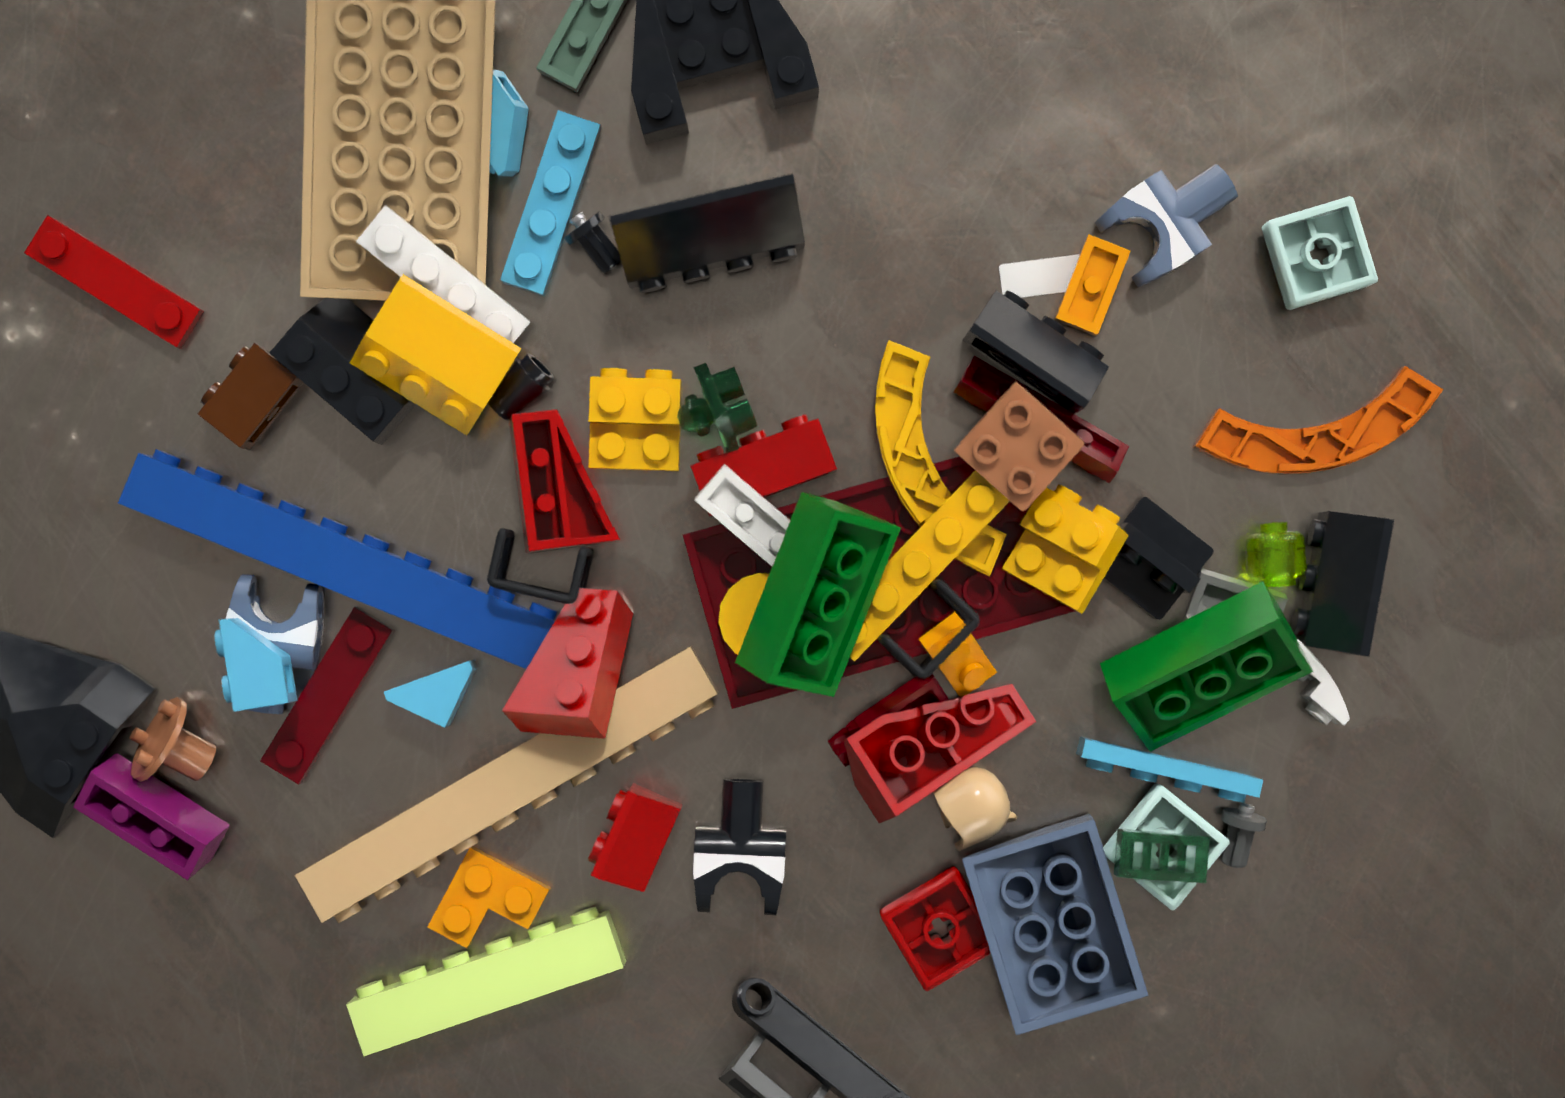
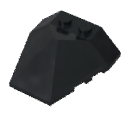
M0 630V793L15 813L50 837L55 838L75 810L73 808L77 800L75 796L86 782L90 772L94 770L120 730L133 725L157 689L119 663L98 659L77 651L59 648L38 642L35 639Z

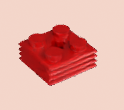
M955 866L950 867L880 910L881 919L925 991L932 990L991 954L973 893ZM940 918L943 922L952 921V924L947 928L948 937L942 939L938 934L932 936L928 934L933 929L932 921L934 919Z

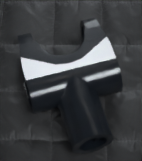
M723 779L721 827L696 826L693 875L698 912L710 913L711 895L714 894L715 886L722 877L729 873L742 872L749 874L759 884L762 897H765L764 915H777L784 879L786 830L761 829L763 781Z

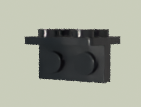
M1142 497L1120 524V527L1129 536L1104 579L1152 617L1161 620L1182 593H1190L1201 580L1197 574L1212 556L1214 550L1148 497Z

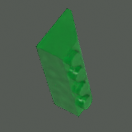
M801 492L735 663L768 684L834 697L901 527L837 501Z
M1263 581L1100 663L1113 703L1150 752L1313 672L1280 606Z

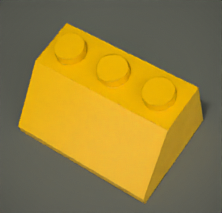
M403 274L365 333L350 364L467 436L521 348Z

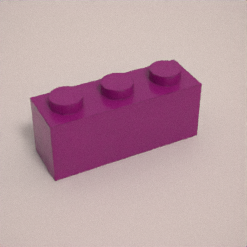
M118 753L92 770L73 808L186 880H189L212 860L230 824L153 775L144 781L134 779L131 775L132 762Z

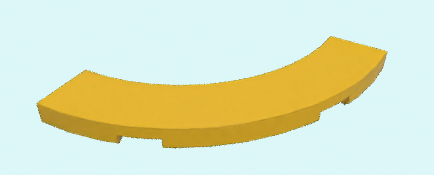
M888 340L880 364L876 385L875 419L877 438L889 480L905 509L916 524L921 527L952 495L940 479L931 460L922 430V388L930 356ZM987 524L955 559L984 575L990 576L1007 534Z

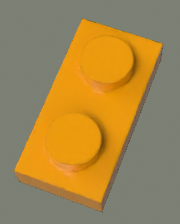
M1089 234L1085 239L1054 320L1097 336L1131 250Z
M954 612L918 640L933 660L966 625L957 613ZM972 634L938 667L959 697L968 695L997 673Z

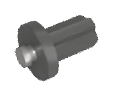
M1240 803L1239 808L1223 809L1221 820L1229 824L1226 834L1229 845L1221 854V862L1230 867L1243 868L1247 865L1255 831L1265 830L1267 819L1254 813L1255 807L1253 805Z

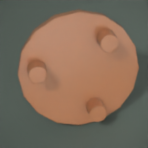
M176 697L169 701L163 700L158 707V713L152 719L146 731L137 727L132 731L130 739L139 744L131 766V775L134 779L138 781L147 780L157 771L161 764L194 781L201 779L209 769L215 757L216 746L182 728L187 712V703L183 699Z

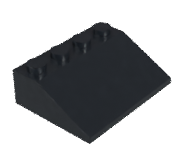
M793 174L609 216L627 283L630 288L639 287L640 293L665 288V280L683 277L684 283L703 280L710 277L709 270L725 266L729 273L754 267L753 260L768 256L771 257V262L789 260L798 256V249L805 247Z

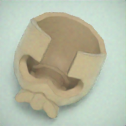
M978 767L967 768L933 791L945 828L948 829L953 826L961 836V840L955 843V848L958 851L993 837L1007 822H1013L1017 819L1016 814L1010 811V801L1005 787L993 773L986 769Z

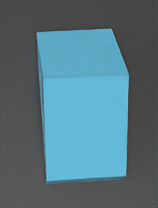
M475 659L384 691V695L387 701L445 728L452 724L478 667Z

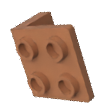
M1014 381L954 448V451L1021 511H1025L1082 449L1084 441L1018 382Z

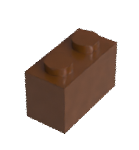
M256 343L250 349L247 346L243 347L234 356L229 364V368L232 371L222 384L216 382L206 391L201 399V403L204 406L198 412L199 416L239 448L251 450L304 383L274 358L266 348Z

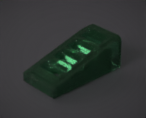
M1117 828L1114 875L1119 878L1206 883L1210 837ZM1135 842H1142L1140 867L1133 866ZM1152 843L1160 844L1158 868H1150ZM1170 844L1178 845L1175 870L1168 869ZM1187 845L1196 846L1194 872L1185 871Z

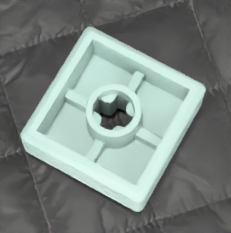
M1351 196L1269 220L1262 226V232L1283 301L1288 310L1369 287L1378 281L1356 204ZM1314 243L1317 244L1319 249L1327 248L1329 256L1323 259V265L1320 264L1318 259H1312L1310 251L1315 247Z
M1156 783L1103 846L1105 856L1170 910H1176L1229 845V840L1168 789ZM1172 835L1173 839L1170 845L1174 848L1173 853L1170 856L1166 853H1161L1157 857L1158 847L1155 844L1157 839L1160 837L1167 839Z

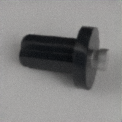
M598 211L586 220L584 218L585 215L580 212L569 221L576 229L564 237L569 245L577 240L600 272H608L621 262L618 249L599 226V223L605 217Z

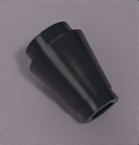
M528 353L522 360L516 359L488 404L500 417L509 420L511 414L518 413L549 391L548 385L554 379V376L541 361Z

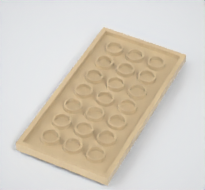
M495 0L306 1L300 297L387 300L401 277L356 242L385 205L486 285Z

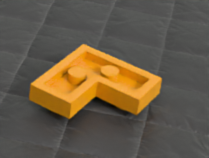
M472 846L468 849L427 928L465 948H468L489 909L529 929L551 887Z

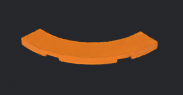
M1403 366L1380 394L1362 408L1337 421L1301 429H1280L1251 423L1218 408L1193 447L1217 460L1257 472L1306 474L1330 470L1361 460L1396 440L1400 435L1413 427L1431 408L1443 389L1407 366Z

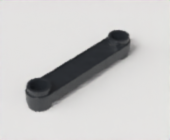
M751 978L735 989L732 996V1006L738 1017L753 1027L839 1098H911L766 980ZM747 990H753L760 995L762 1000L761 1010H755L749 1006L746 1001Z

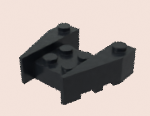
M636 0L631 92L646 145L689 133L679 89L764 67L775 110L818 98L819 85L808 44L779 0Z

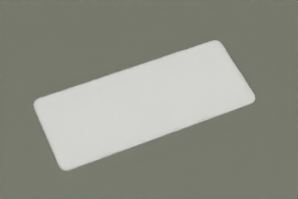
M1080 254L1001 264L999 266L1002 294L1004 295L1008 290L1024 298L1065 292Z

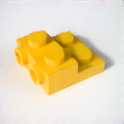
M600 368V377L590 376L588 468L679 472L681 379H672L673 371L648 369L645 370V378H628L627 369Z
M1058 484L1055 491L1046 487L1030 506L1020 523L1025 530L1002 569L1083 614L1129 535L1117 525L1120 520L1119 516L1096 504L1093 511L1079 505L1082 499L1080 495Z

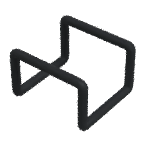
M501 528L498 530L487 576L490 586L564 604H572L576 601L579 588H586L593 558L592 548L581 547L579 549L569 593L505 579L515 534L510 529Z
M942 580L932 581L930 583L931 589L963 619L966 626L933 660L929 655L918 665L888 635L881 634L878 637V641L911 674L922 679L929 677L977 628L980 622L978 614Z

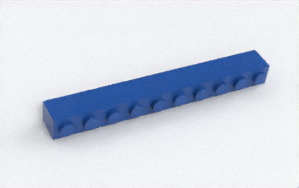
M155 449L153 456L138 453L118 501V504L527 669L555 622L557 611L532 602L530 609L513 603L516 595L509 591L490 586L488 592L471 586L474 577L452 568H448L446 575L429 568L432 560L410 551H406L404 558L388 552L390 543L371 535L365 534L362 541L346 535L348 526L323 517L319 524L306 519L304 516L307 510L284 500H281L279 507L262 501L264 492L248 485L239 483L237 490L220 484L223 475L197 466L195 473L179 467L181 458Z

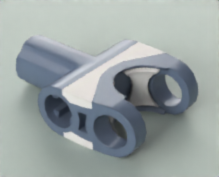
M1214 164L1177 190L1174 189L1164 172L1160 170L1129 190L1096 220L1095 225L1102 233L1113 225L1117 227L1124 223H1135L1143 226L1150 233L1153 240L1152 256L1143 266L1144 269L1131 277L1137 287H1141L1173 272L1210 247L1212 243L1199 226V223L1238 197V193L1230 177L1217 164Z
M242 574L236 583L226 619L239 618L285 651L291 657L292 668L314 671L318 665L324 632V595L322 586L308 583L303 594L302 603H298L296 612L290 619L278 623L270 620L260 607L259 596H256V576ZM284 704L247 710L268 714H283Z

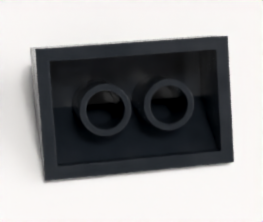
M996 290L963 338V341L1070 412L1076 414L1085 409L1109 368L1108 365L1101 361L1104 355L1084 341H1081L1078 346L1066 338L1064 334L1067 330L1050 317L1044 316L1040 320L1026 311L1029 304L1015 293L1007 290L1003 295Z
M324 298L298 318L269 353L370 440L382 445L416 404L350 364L354 353L374 320L349 299Z
M1332 511L1319 512L1318 520H1312L1307 538L1308 546H1313L1310 564H1304L1299 581V589L1305 591L1302 608H1296L1291 624L1294 635H1297L1296 638L1304 646L1369 657L1394 520Z

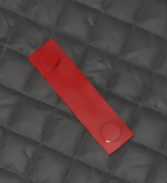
M49 215L46 216L24 251V254L179 349L183 347L204 313L202 309Z

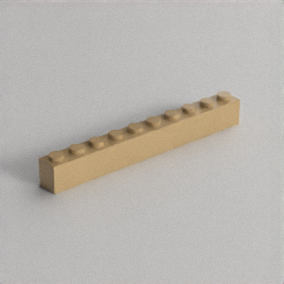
M690 646L616 689L605 739L540 733L296 874L295 877L321 923L333 916L340 923L362 910L358 902L367 896L374 894L378 901L401 887L397 880L400 877L413 871L416 878L440 865L437 856L450 848L458 855L480 842L476 833L490 825L497 832L519 819L515 811L531 803L535 810L558 797L554 788L570 780L573 787L593 777L597 774L593 767L597 763L609 757L612 764H615L634 753L636 749L632 743L642 737L649 735L653 742L674 730L675 726L672 720L688 712L690 718L693 719L715 705L711 698L718 694V690L695 650Z

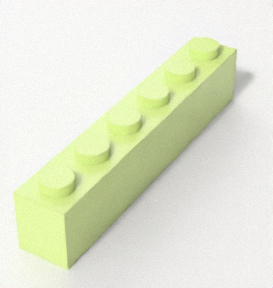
M596 907L588 908L571 915L572 923L555 928L553 921L529 929L528 938L512 943L510 936L503 937L484 945L486 949L484 953L469 957L468 951L459 952L442 959L443 967L427 972L425 965L400 973L401 981L384 986L382 980H378L357 988L358 996L353 997L346 1006L363 1056L624 968L626 958L610 911L607 910L598 914Z

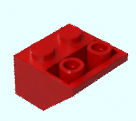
M635 783L632 784L627 792L620 789L606 819L614 822L609 834L601 831L587 861L595 864L590 876L644 892L682 804Z

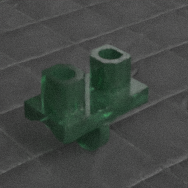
M706 363L693 367L704 398H698L694 394L688 395L685 398V404L677 413V419L681 428L688 432H697L699 436H705L710 432V426L715 423L726 453L739 449L735 436L758 427L748 399L726 407L723 405L725 402L745 395L735 367L712 375Z

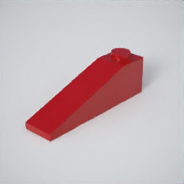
M1013 684L943 702H934L905 711L881 715L846 738L844 743L854 785L878 823H882L898 816L1037 721Z

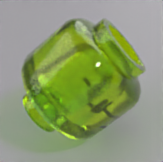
M1287 522L1261 523L1260 533L1251 534L1245 539L1246 569L1251 579L1258 580L1259 583L1263 581L1267 587H1284L1296 585V578L1305 574L1307 567L1304 536L1298 531H1288Z

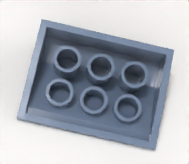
M1090 814L1041 828L962 858L1016 1035L1149 996L1096 823Z

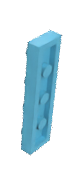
M559 110L557 111L500 279L501 282L545 296L570 223L569 221L571 220L602 129L601 124Z
M1084 737L1079 738L1076 754L1087 758L1086 767L1112 773L1113 766L1118 765L1131 768L1130 777L1156 783L1158 775L1175 778L1174 787L1200 793L1202 785L1219 788L1218 797L1245 803L1246 795L1260 798L1263 780L1255 776Z

